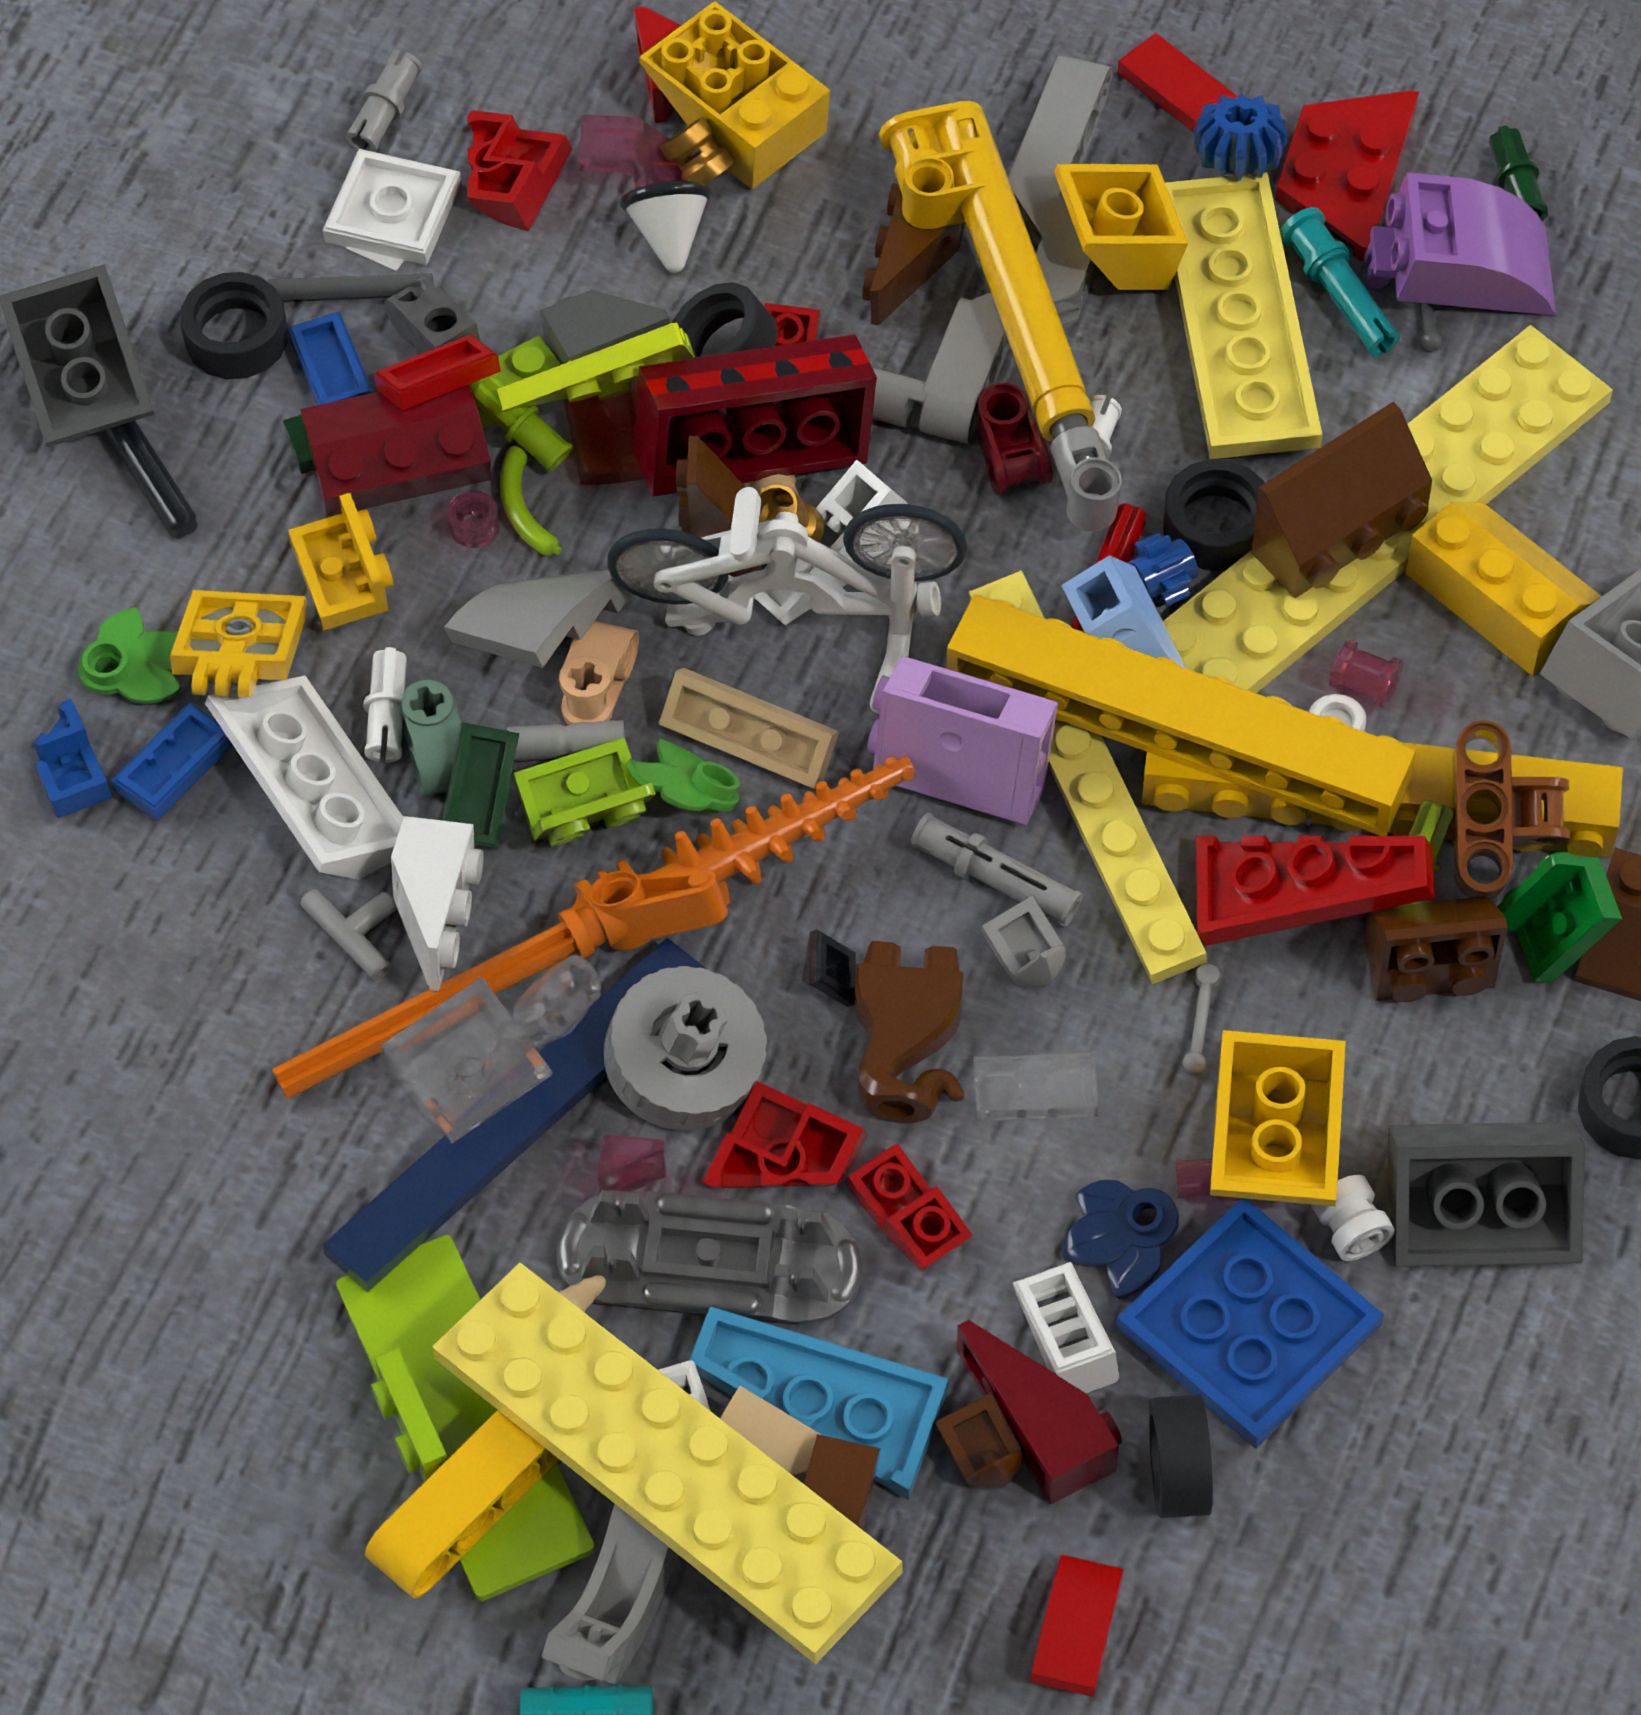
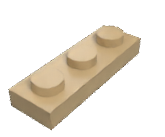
M686 668L675 671L659 721L661 726L813 789L816 788L815 786L818 782L824 780L839 735V731Z

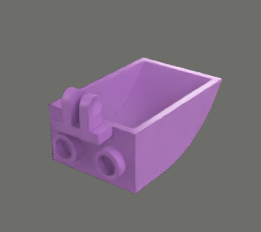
M1406 173L1398 194L1392 193L1388 200L1386 222L1390 228L1373 226L1370 231L1371 242L1364 256L1367 269L1366 281L1370 288H1383L1389 283L1390 278H1395L1398 301L1556 316L1547 231L1538 214L1521 198L1500 187L1474 179Z

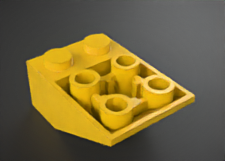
M716 1L712 2L639 57V63L687 125L701 117L706 119L713 129L712 139L716 145L726 148L735 161L727 170L752 190L827 132L830 89Z

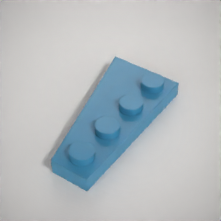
M711 1306L689 1361L695 1362L699 1377L731 1396L734 1395L739 1386H742L821 1435L881 1448L874 1480L908 1500L911 1497L936 1426L935 1422L938 1420L949 1389L948 1378Z

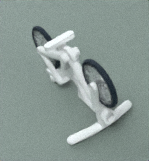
M753 487L743 488L736 494L731 530L700 538L679 530L664 528L645 529L627 534L612 545L607 555V567L613 579L631 594L649 601L667 604L665 622L668 627L684 626L685 630L694 636L708 633L717 622L730 621L738 625L746 624L751 618L754 596L760 592L772 589H789L810 595V607L816 614L887 615L889 618L886 655L870 699L871 710L880 715V711L872 708L877 684L882 675L888 677L892 675L901 656L909 657L912 622L915 613H920L922 617L939 616L941 611V596L937 583L935 581L919 583L917 587L915 581L933 580L951 573L961 565L966 557L968 548L965 534L947 516L935 510L917 505L885 504L864 510L849 521L844 530L843 543L846 552L852 558L851 560L809 538L806 528L798 523L799 518L794 513L780 512L776 515L775 519L759 523L761 498ZM796 558L813 565L862 592H846L836 580L796 571ZM767 564V569L753 571L738 577L729 575L731 572Z

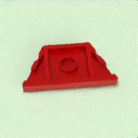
M1409 90L1303 105L1277 184L1275 200L1295 214L1310 207L1320 209L1325 216L1324 225L1330 234L1335 232L1354 246L1353 255L1365 261L1364 256L1371 242L1370 231L1373 226L1380 227L1417 109L1419 92Z

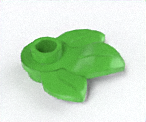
M136 607L110 616L100 626L97 641L85 649L79 660L78 673L82 684L93 693L100 695L120 693L134 703L152 704L171 699L181 690L178 680L172 674L170 654L178 632L144 631V623ZM105 668H115L111 672L100 673Z
M661 738L656 746L660 763L639 762L633 759H629L627 763L631 775L640 785L652 783L654 790L661 792L660 796L663 801L680 809L717 814L733 810L739 800L737 790L740 786V781L732 771L720 764L704 761L694 753Z

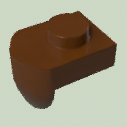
M992 1392L935 1422L941 1437L968 1486L975 1489L996 1490L1005 1488L1011 1482L1022 1464L1023 1452Z

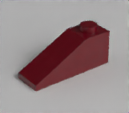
M970 1320L958 1325L957 1353L982 1394L986 1396L992 1392L1023 1452L1024 1463L1050 1505L1117 1470L1119 1445L1122 1444V1437L1117 1424L1107 1410L1104 1409L1098 1412L1087 1393Z

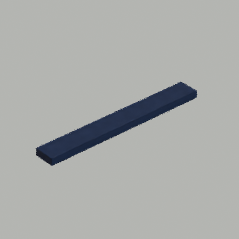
M667 937L323 1244L324 1255L366 1292H369L607 1077L603 1055L606 1032L620 1000L625 997L626 992L634 984H637L646 975L656 973L660 969L668 967L689 966L692 968H706Z

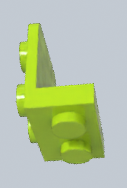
M625 737L512 774L534 842L549 838L551 847L562 845L585 836L584 832L590 830L589 824L604 819L606 827L609 829L639 819V814L646 812L645 805L656 793L652 783L641 786L631 775L627 763L632 758Z

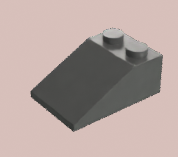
M105 264L0 295V305L46 447L155 415Z

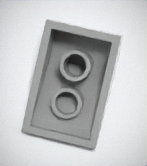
M1641 569L1568 621L1540 672V675L1553 683L1563 696L1578 701L1602 718L1608 728L1626 735L1633 741L1641 735Z

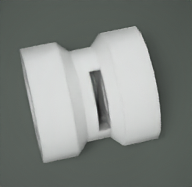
M1352 1175L1338 1180L1336 1207L1311 1205L1321 1224L1330 1226L1334 1234L1331 1242L1340 1258L1344 1261L1358 1260L1374 1253L1387 1244L1395 1233V1229L1385 1211L1377 1210L1374 1204H1372L1375 1193L1363 1175Z

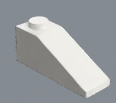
M856 460L816 507L824 521V532L819 543L852 560L846 552L843 543L844 530L849 521L860 512L875 506L908 503ZM904 516L873 519L861 526L856 533L855 541L862 554L878 563L885 560L894 549L896 521ZM796 558V571L836 580L842 588L847 585V583ZM772 589L760 592L754 596L757 601L785 625L811 609L810 595L789 589Z

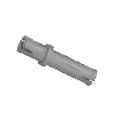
M929 812L922 817L915 828L910 842L912 843L911 846L915 849L919 848L953 866L955 875L965 880L972 876L1018 902L1033 896L1044 915L1059 922L1063 927H1067L1075 917L1081 905L1083 893L1078 890L1074 891L1036 871L1034 868L987 845L988 839L976 832L970 836L937 819Z

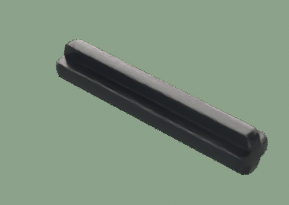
M132 421L104 430L169 535L173 538L181 539L186 534L193 533L198 526L196 514L137 422Z

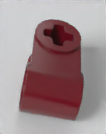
M1007 382L988 386L981 393L978 400L977 438L985 458L989 481L995 495L1006 493L1007 487L1039 480L1041 484L1052 483V465L1044 437L1039 433L1025 392L1018 386ZM1004 417V418H1008V419H1010V420H1002V421H1001V420H998V419H995V418Z

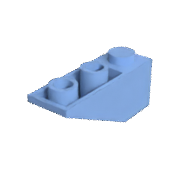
M1109 555L1061 585L1085 633L1098 638L1115 639L1129 649L1155 658H1169L1177 662L1181 667L1186 668L1135 566Z

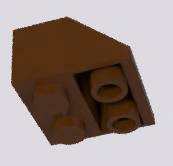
M1488 896L1407 904L1368 912L1363 940L1376 1001L1394 999L1399 1002H1412L1426 995L1450 992L1467 996L1477 994L1486 988H1494L1508 929L1505 916Z

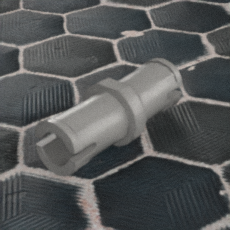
M393 50L376 84L369 85L363 94L365 103L345 135L346 141L354 149H364L368 142L366 150L376 152L391 121L401 116L405 109L403 100L415 78L422 70L421 62L414 55L406 52L400 62L401 50Z

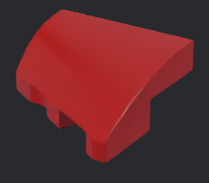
M471 110L467 117V123L473 132V147L468 148V163L473 171L468 179V199L472 206L492 219L514 228L529 231L569 157L572 147L564 134L520 129L513 115Z
M757 1081L731 1133L726 1132L702 1183L713 1189L838 1186L852 1166L868 1134L864 1128L809 1102L808 1104L803 1103Z

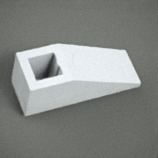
M403 816L391 855L393 899L429 989L439 991L446 967L455 968L457 963L460 935L456 931L458 925L467 926L469 922L472 893L468 889L470 884L479 885L483 870V850L474 849L473 824Z

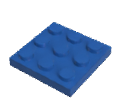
M1241 1198L1117 1317L1116 1328L1190 1393L1202 1395L1206 1407L1257 1449L1382 1325L1384 1314L1248 1199Z

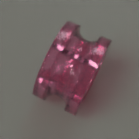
M466 491L454 497L448 505L447 516L450 533L458 544L469 548H478L488 545L498 535L500 528L498 507L495 500L489 494L482 491ZM473 514L477 519L483 518V522L474 524L472 520H465L464 517Z

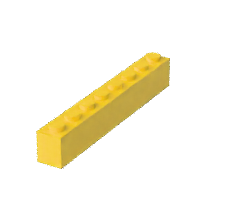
M974 594L947 646V669L1058 702L1057 720L1381 836H1387L1411 782L1416 750L1404 746L1392 737L1384 735L1375 736L1350 727L1336 717L1319 716L1293 707L1282 698L1276 696L1265 697L1237 687L1228 679L1218 676L1209 677L1183 668L1169 658H1155L1129 649L1115 639L1098 638L1073 629L1061 620L1054 618L1045 619L1019 610L1016 606L1005 600H991Z
M1401 742L1404 746L1415 749L1416 754L1411 782L1389 829V833L1395 836H1409L1420 805L1424 800L1435 801L1453 810L1454 748ZM1466 749L1470 760L1479 765L1492 764L1498 758V754L1494 752ZM1147 752L1142 793L1143 805L1157 806L1162 810L1170 812L1182 811L1184 809L1213 812L1225 818L1248 816L1274 819L1276 822L1285 825L1305 823L1307 817L1313 818L1311 824L1333 826L1338 830L1346 832L1361 830V828ZM1511 754L1512 777H1560L1570 781V790L1564 793V828L1570 830V841L1559 844L1513 845V849L1522 852L1548 850L1568 852L1576 856L1611 858L1620 823L1623 767ZM1474 798L1466 805L1467 814L1471 820L1478 824H1491L1498 819L1497 807L1487 798ZM1541 800L1542 821L1544 822V801ZM1452 822L1446 839H1450L1454 842Z

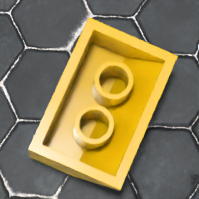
M1450 502L1411 536L1405 574L1531 676H1534L1543 668L1568 621L1602 597L1483 502Z

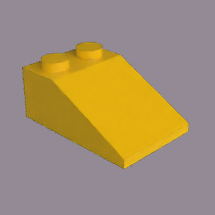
M1223 1030L1215 1110L1211 1196L1336 1207L1346 1041Z

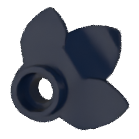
M1099 1180L1078 1191L1076 1199L1086 1216L1077 1220L1068 1230L1063 1242L1062 1258L1067 1262L1078 1265H1107L1109 1284L1114 1296L1120 1299L1134 1294L1151 1282L1157 1275L1161 1267V1247L1174 1237L1178 1229L1179 1212L1174 1201L1161 1190L1144 1188L1133 1191L1127 1185L1117 1180ZM1145 1209L1156 1210V1219L1151 1224L1146 1226L1137 1224V1217L1141 1211Z

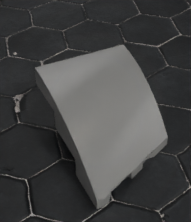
M641 565L621 567L623 573L638 584L645 576ZM609 569L508 582L493 586L469 600L454 614L444 626V629L452 643L543 668L565 636L581 640L602 610L619 613L632 594L613 579Z

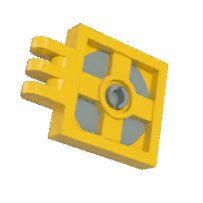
M193 590L170 654L172 674L193 675L191 684L192 694L204 696L207 693L210 682H215L216 696L228 697L232 685L235 683L237 684L239 698H252L257 682L287 681L307 617L306 596Z

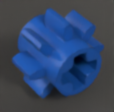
M1158 532L1134 544L1139 555L1133 557V560L1129 561L1128 564L1135 566L1151 599L1154 598L1156 604L1163 602L1168 607L1190 596L1187 584L1191 583L1192 579L1198 576V567L1192 551L1182 539H1176L1171 542L1169 535L1161 537Z

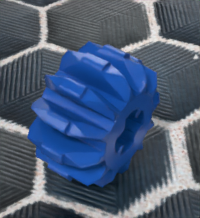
M1241 91L1238 98L1231 99L1225 95H1219L1216 104L1203 105L1202 114L1197 120V126L1194 128V144L1197 145L1196 152L1201 158L1202 167L1215 168L1218 177L1234 174L1240 181L1243 175L1251 174L1257 178H1262L1265 169L1278 168L1284 146L1287 145V128H1285V120L1280 115L1278 105H1266L1263 95L1253 99L1245 98Z

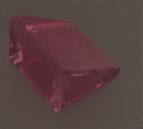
M616 1135L603 1136L598 1168L599 1193L602 1190L632 1192L666 1177L665 1142L662 1139Z

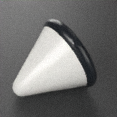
M695 181L656 183L629 191L622 196L620 206L624 211L628 212L666 270L670 273H678L685 267L706 202L710 199L712 192L707 185Z

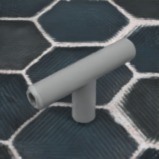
M309 890L303 895L300 903L301 907L373 980L381 979L388 973L390 962L363 935L396 911L395 901L389 893H379L348 918H345L319 890Z

